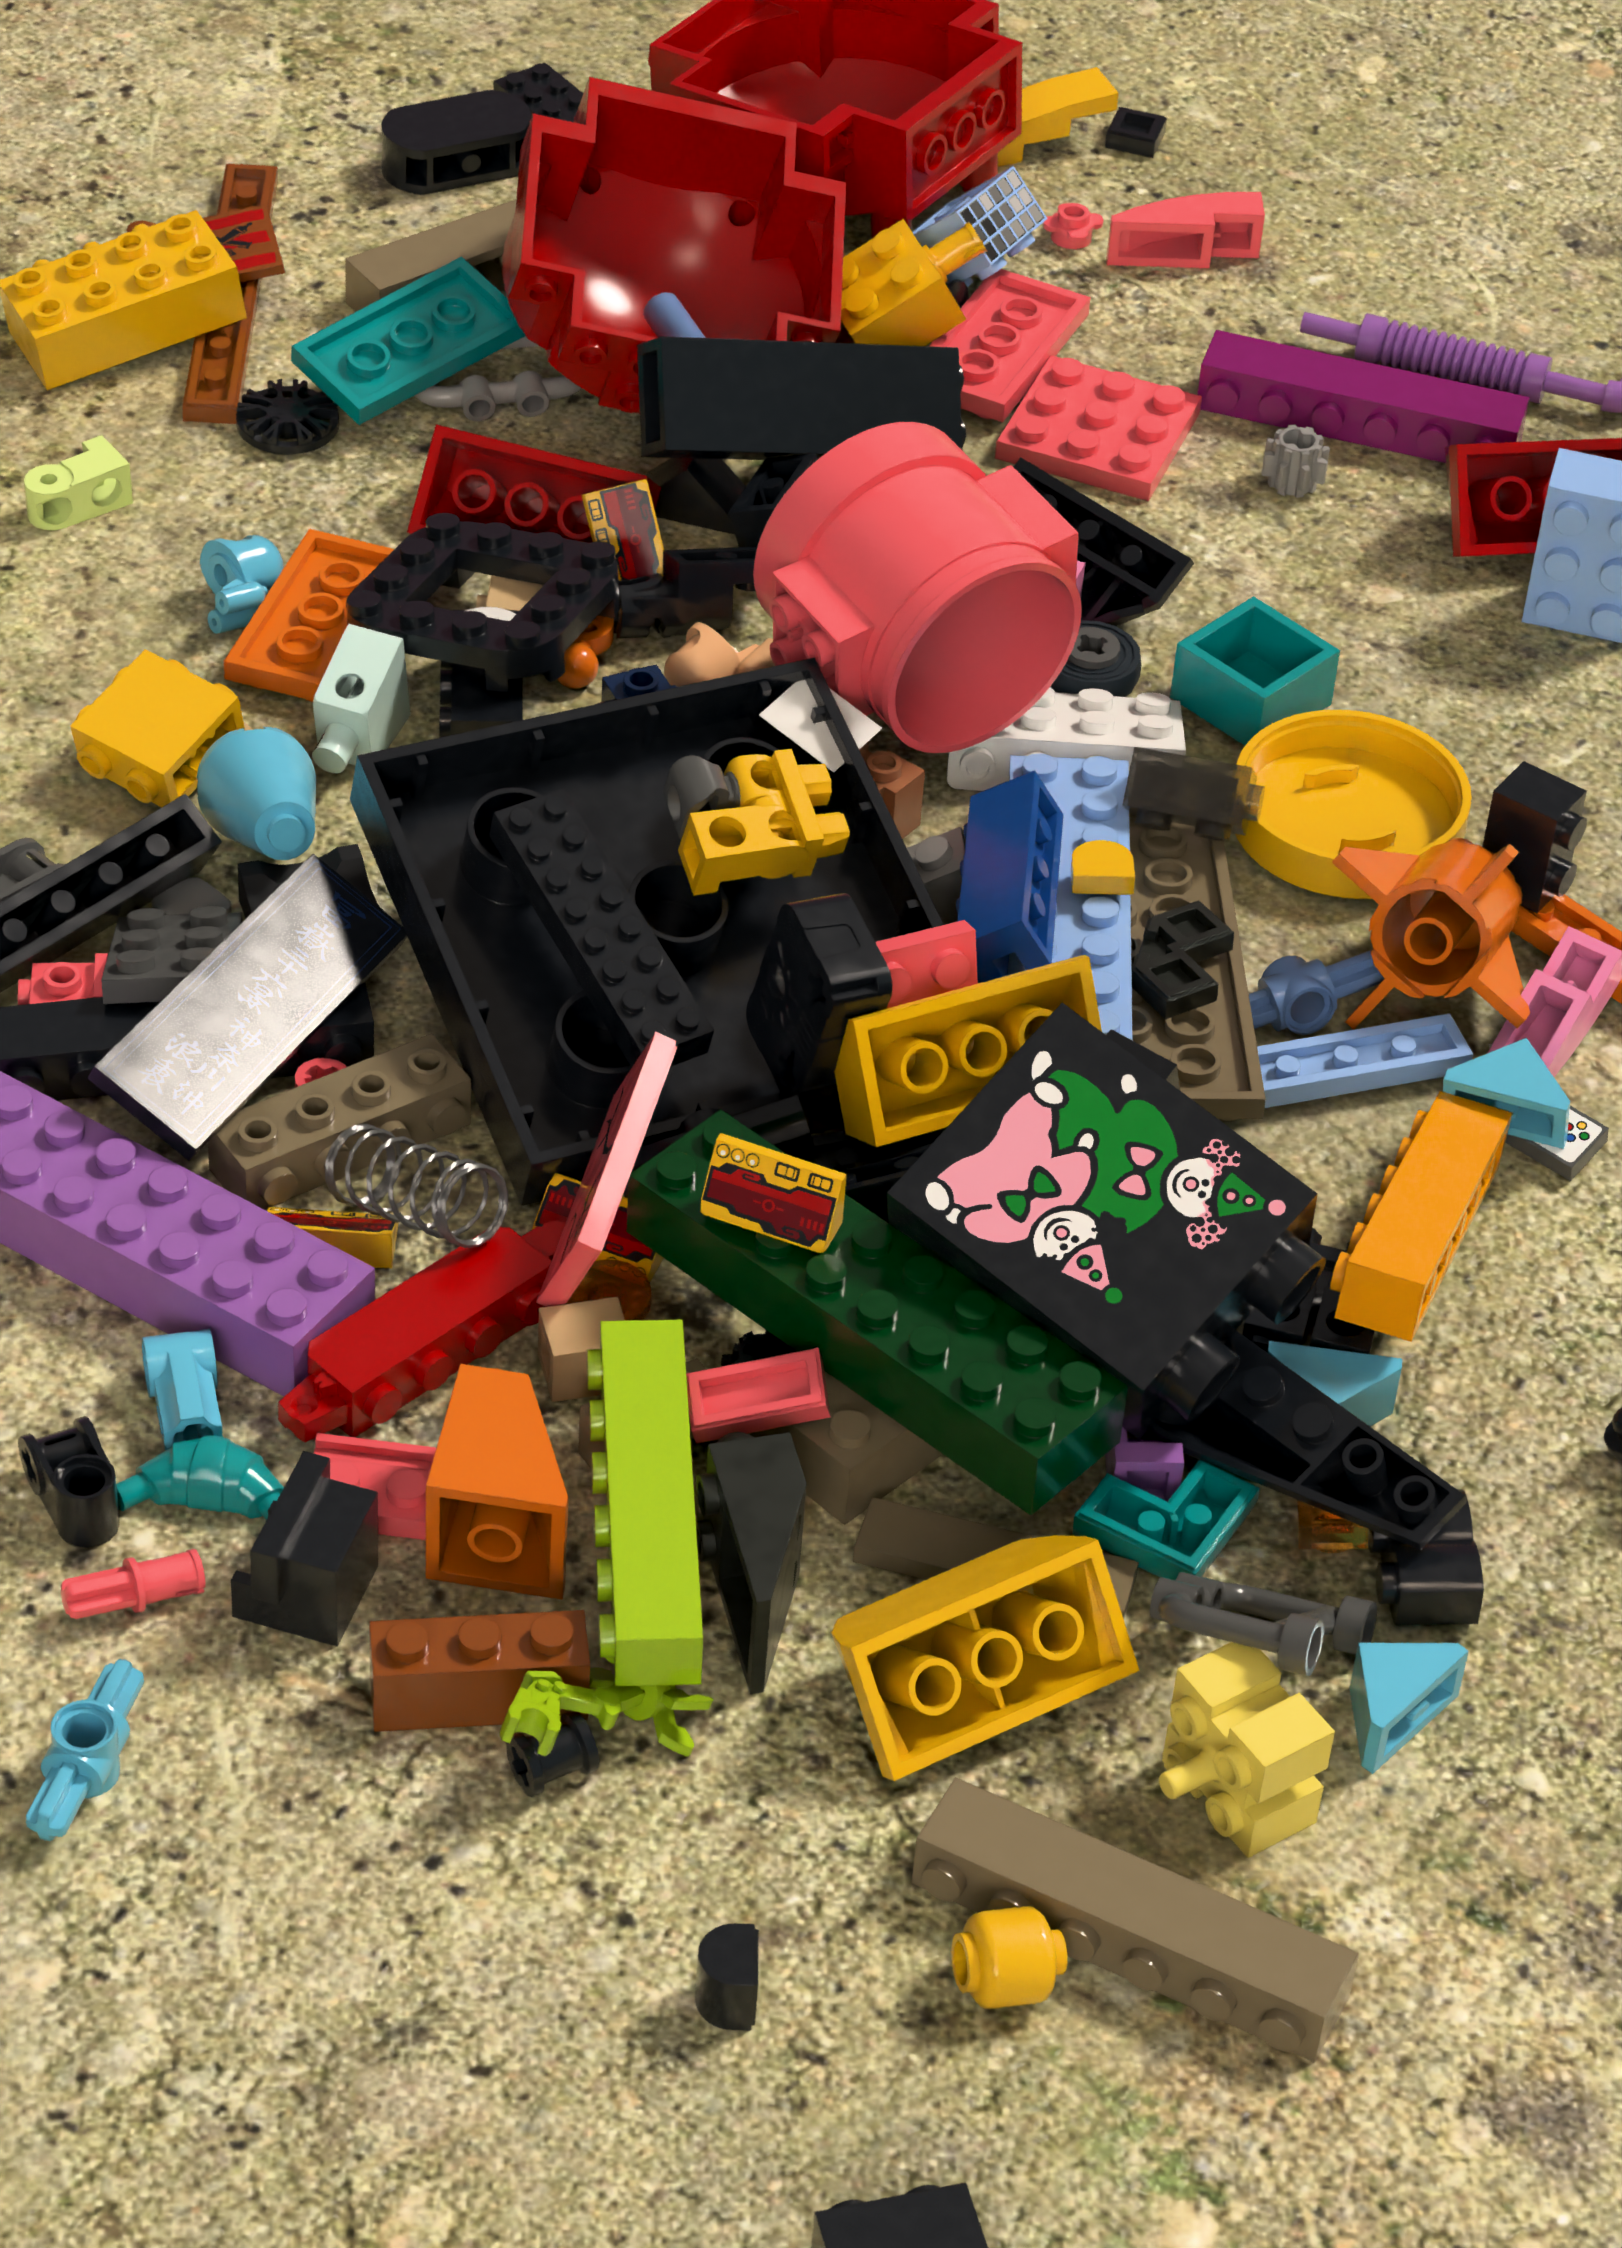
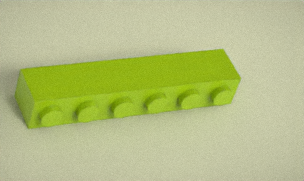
M683 1319L600 1321V1349H587L588 1390H601V1400H589L590 1442L603 1441L604 1452H592V1493L606 1494V1505H594L595 1547H608L609 1559L596 1560L597 1602H611V1614H599L600 1658L614 1657L615 1686L701 1684L703 1626Z

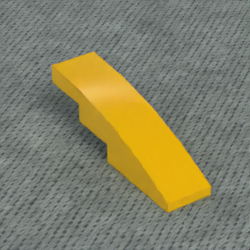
M1098 67L1050 78L1022 88V134L998 152V167L1022 162L1024 145L1070 136L1071 119L1116 111L1119 93Z

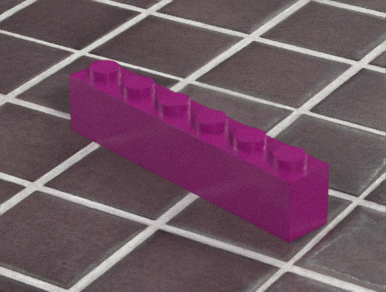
M1215 330L1202 361L1197 395L1202 396L1200 410L1282 428L1295 424L1296 427L1306 428L1308 426L1313 428L1317 435H1322L1323 437L1446 463L1445 447L1449 445L1521 442L1530 399L1527 396Z

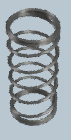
M353 1125L343 1131L331 1145L325 1160L327 1187L337 1201L352 1207H359L361 1210L373 1215H381L382 1218L395 1223L401 1222L404 1226L414 1230H423L426 1234L436 1238H445L448 1242L464 1248L478 1247L490 1240L502 1226L508 1209L506 1183L495 1168L471 1159L460 1160L453 1153L448 1151L438 1152L435 1147L427 1144L417 1145L412 1139L404 1136L395 1137L393 1133L373 1125ZM359 1132H367L357 1140L351 1149L345 1166V1183L351 1197L349 1199L344 1197L337 1189L334 1179V1162L339 1149L350 1137ZM378 1136L383 1144L378 1148L370 1161L366 1175L368 1195L358 1198L351 1184L350 1167L353 1156L361 1143L369 1137ZM400 1143H405L411 1147L402 1153ZM386 1150V1170L381 1182L372 1191V1172L375 1162L382 1151ZM421 1150L430 1152L433 1155L423 1161ZM415 1151L419 1165L418 1170L414 1174L410 1192L401 1202L396 1204L393 1186L400 1174L403 1159ZM443 1158L453 1160L454 1163L445 1169ZM436 1159L439 1164L440 1177L436 1182L432 1199L422 1210L417 1211L415 1192L422 1180L423 1170ZM456 1167H458L459 1169L454 1171L451 1174V1176L447 1179V1181L444 1183V1179L446 1178L447 1174L454 1170ZM478 1171L484 1186L482 1202L475 1216L465 1226L455 1231H450L447 1221L458 1210L464 1198L467 1183L466 1174ZM487 1172L495 1180L499 1192V1204L495 1218L487 1230L478 1237L468 1240L458 1239L456 1236L467 1231L480 1218L487 1203L489 1191ZM461 1178L460 1195L454 1207L446 1214V1203L451 1189ZM388 1193L391 1207L382 1208L377 1201L381 1200ZM410 1200L412 1215L403 1216L398 1209ZM432 1207L434 1222L425 1224L420 1219V1216L424 1215Z

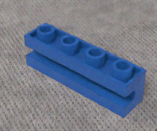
M1035 770L970 796L968 823L964 825V836L966 839L964 860L960 862V873L962 876L960 898L956 900V910L958 914L957 922L965 920L976 930L977 978L979 983L1008 976L1009 955L1015 952L1026 970L1052 963L1064 814Z

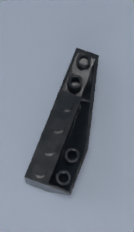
M1237 1330L1224 1345L1240 1356V1363L1232 1379L1216 1401L1193 1422L1187 1421L1171 1407H1168L1148 1429V1431L1165 1443H1182L1183 1453L1419 1550L1467 1503L1466 1496Z

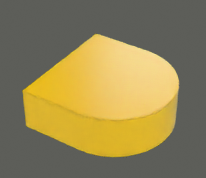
M1094 840L1085 842L1075 848L1071 861L1072 893L1134 894V860L1131 852L1126 847L1112 841Z

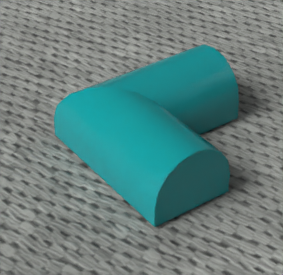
M1199 1460L1167 1502L1107 1473L1074 1515L1073 1535L1098 1539L1102 1550L1114 1556L1139 1562V1568L1159 1578L1176 1580L1180 1572L1203 1577L1255 1507L1260 1488L1207 1462Z

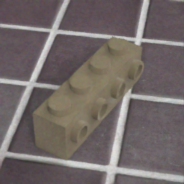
M432 1033L239 1110L208 1141L209 1170L224 1189L262 1209L282 1204L293 1197L327 1184L325 1180V1160L330 1147L343 1131L353 1125H373L393 1133L395 1137L404 1136L412 1139L417 1145L450 1135L456 1130L471 1125V1078ZM359 1132L350 1137L339 1149L334 1162L335 1181L345 1177V1166L349 1153L357 1140L367 1132ZM378 1136L369 1137L361 1143L353 1156L350 1174L369 1167L372 1157L383 1144ZM401 1142V1152L403 1153L411 1146ZM386 1150L382 1151L375 1164L387 1159Z

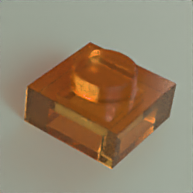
M1297 1500L1299 1550L1340 1553L1348 1549H1368V1528Z

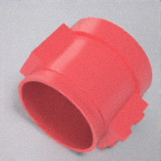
M897 422L863 431L832 448L803 472L775 507L760 537L754 560L753 578L757 598L762 608L773 619V642L769 648L772 661L775 666L815 658L830 689L866 716L875 712L904 744L915 750L925 753H948L981 743L1018 720L1045 694L1062 671L1074 648L1082 616V604L1076 586L1079 533L1012 465L986 476L944 432L936 427L918 422Z

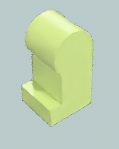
M100 435L82 442L83 453L60 461V464L57 465L45 464L36 466L29 470L24 477L28 520L32 525L43 530H59L133 504L130 463Z

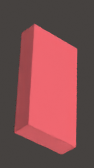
M819 1348L686 1374L690 1425L696 1444L718 1440L733 1432L749 1434L830 1418L824 1365Z

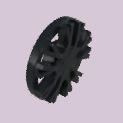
M277 379L276 384L270 380L267 381V389L258 392L248 389L247 394L244 393L242 395V403L238 402L236 426L242 439L259 450L285 455L306 453L325 446L336 436L339 429L338 405L333 403V400L323 391L317 392L308 389V381L303 380L299 384L298 379H293V386H282V379ZM279 438H281V439H295V438H296V439H297V441H291V442H284V441H278V440H279Z

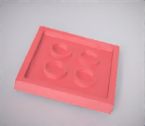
M1050 355L999 436L996 443L995 459L1016 464L1021 457L1046 473L1149 501L1198 418L1202 396L1185 392L1175 386H1163L1133 378L1124 372H1111L1085 365L1076 359Z

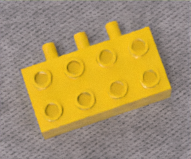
M197 210L186 214L174 215L166 221L150 227L146 224H139L132 229V232L121 234L116 239L102 244L94 241L88 242L83 246L82 250L73 251L67 256L51 262L46 259L38 260L32 267L22 269L15 275L0 280V296L9 333L46 390L247 318L237 266Z

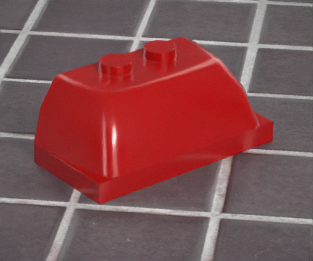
M1622 438L1455 444L1445 447L1447 481L1451 497L1453 557L1535 554L1548 485L1558 449L1562 448L1622 461Z

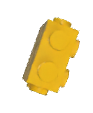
M145 649L128 667L122 668L116 674L110 686L91 705L85 706L70 725L77 751V760L81 767L91 776L98 779L105 777L127 789L140 802H152L162 808L185 793L189 797L197 788V772L200 761L215 741L230 731L241 728L245 730L239 698L227 686L220 683L212 684L191 673L180 662L173 659L166 660Z

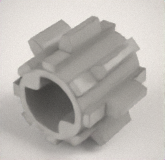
M1296 424L1288 425L1284 430L1278 429L1275 432L1274 439L1268 438L1266 440L1261 474L1268 477L1269 486L1275 487L1278 490V494L1283 496L1286 494L1295 495L1296 498L1304 497V494L1308 492L1313 493L1316 490L1317 484L1323 485L1325 483L1330 447L1323 446L1324 439L1322 435H1317L1313 428L1308 426L1306 428L1296 427Z

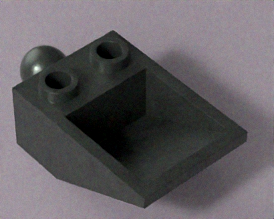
M744 1432L729 1433L720 1438L717 1443L708 1444L707 1473L698 1474L696 1478L699 1507L704 1516V1520L696 1521L698 1559L700 1562L710 1561L750 1694L762 1693L765 1690L799 1578L807 1483L790 1432L761 1437H753Z

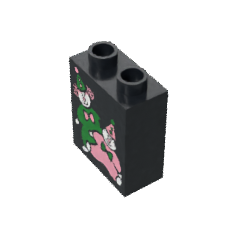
M1061 1003L887 1192L888 1223L1126 1384L1128 1391L1122 1427L1139 1440L1168 1407H1171L1189 1422L1195 1421L1205 1413L1226 1388L1240 1363V1356L1224 1345V1343L1255 1308L1275 1324L1284 1321L1311 1291L1326 1264V1259L1309 1246L1318 1193L1064 1003Z

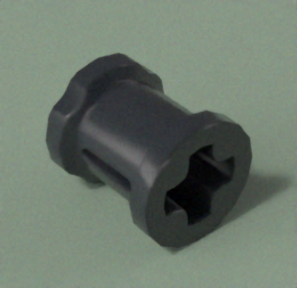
M569 1711L561 1716L560 1721L562 1724L551 1753L547 1756L538 1754L539 1742L533 1736L525 1737L523 1733L517 1732L510 1743L506 1742L507 1758L517 1783L522 1787L527 1796L534 1797L541 1794L546 1783L574 1771L580 1770L581 1773L588 1775L598 1770L600 1763L598 1748L588 1724L579 1712Z

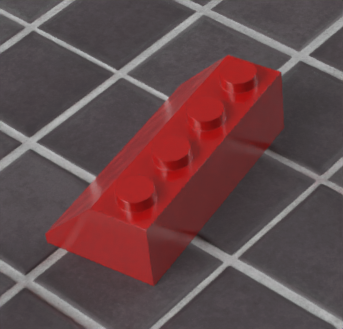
M436 424L407 533L412 534L425 528L426 519L433 514L452 513L457 515L460 521L484 524L500 522L509 525L511 529L533 533L554 532L565 539L591 543L593 540L581 495L645 479L649 486L655 510L661 487L646 475Z

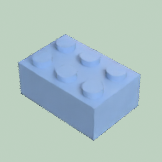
M1562 448L1558 449L1548 485L1521 622L1622 643V461Z

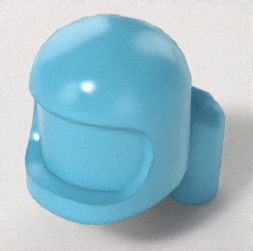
M249 535L239 541L218 538L210 540L204 545L200 555V567L207 584L215 594V609L210 611L207 617L212 632L219 634L246 627L282 572L283 559L275 544L269 539L259 535Z

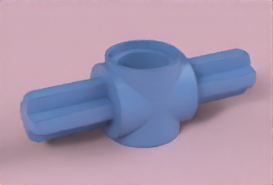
M1370 951L1326 967L1319 959L1306 962L1298 956L1279 958L1271 963L1262 974L1261 979L1258 981V991L1249 994L1254 1029L1271 1023L1276 1031L1288 1028L1300 1035L1314 1033L1322 1029L1331 1020L1334 1011L1337 1010V999L1378 985L1384 977L1374 966Z

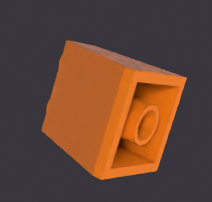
M460 1364L426 1483V1579L563 1600L566 1580L568 1494L529 1374Z

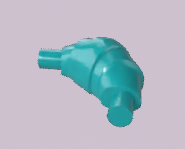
M205 1435L198 1439L174 1442L169 1449L137 1467L135 1475L116 1484L118 1508L121 1511L127 1510L150 1498L158 1505H184L194 1509L237 1513L250 1519L263 1516L266 1520L269 1507L273 1500H278L284 1488L266 1467L261 1455L219 1435Z

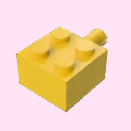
M904 219L888 229L879 232L874 238L843 257L841 322L855 344L926 346L967 320L946 285V282L949 281L946 276L981 253L987 252L970 222L964 224V227L936 245L928 248L927 245L923 247L920 245Z

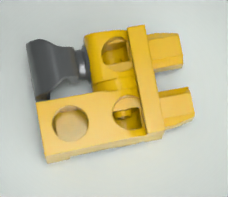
M792 749L776 750L772 757L759 754L735 757L729 762L724 775L721 767L717 764L711 763L699 756H685L677 760L670 768L663 790L678 837L681 839L678 852L694 896L715 893L718 891L720 882L756 876L777 879L790 874L793 875V878L811 876L817 858L844 853L850 836V830L844 814L834 812L816 815L813 806L827 805L832 793L831 779L826 765H797ZM709 802L711 811L698 812Z

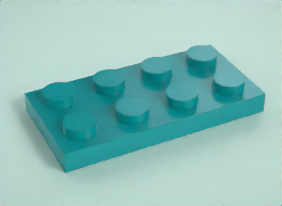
M461 256L292 345L291 362L358 425H361L526 335L518 325L507 297Z

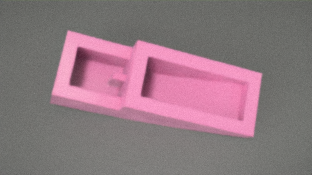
M1568 926L1543 971L1537 969L1534 971L1521 994L1529 1006V1016L1518 1029L1506 1020L1488 1053L1527 1038L1553 1077H1555L1584 1039L1621 981L1622 951Z

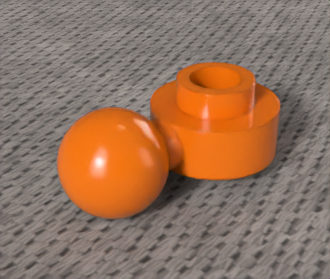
M597 616L565 650V673L557 679L562 685L572 689H580L588 686L595 679L599 668L596 655L608 650L613 643V618Z

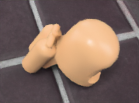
M696 622L687 631L686 643L667 658L664 666V676L670 686L676 685L680 687L773 667L775 665L769 649L773 639L767 638L760 646L754 644L738 652L714 629L704 623Z

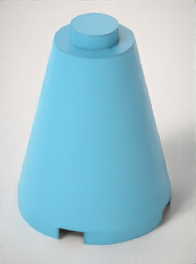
M273 727L247 731L241 728L230 731L215 741L202 757L197 772V799L200 810L208 823L223 836L272 859L290 860L303 854L314 839L316 814V774L313 763L303 746L290 734Z

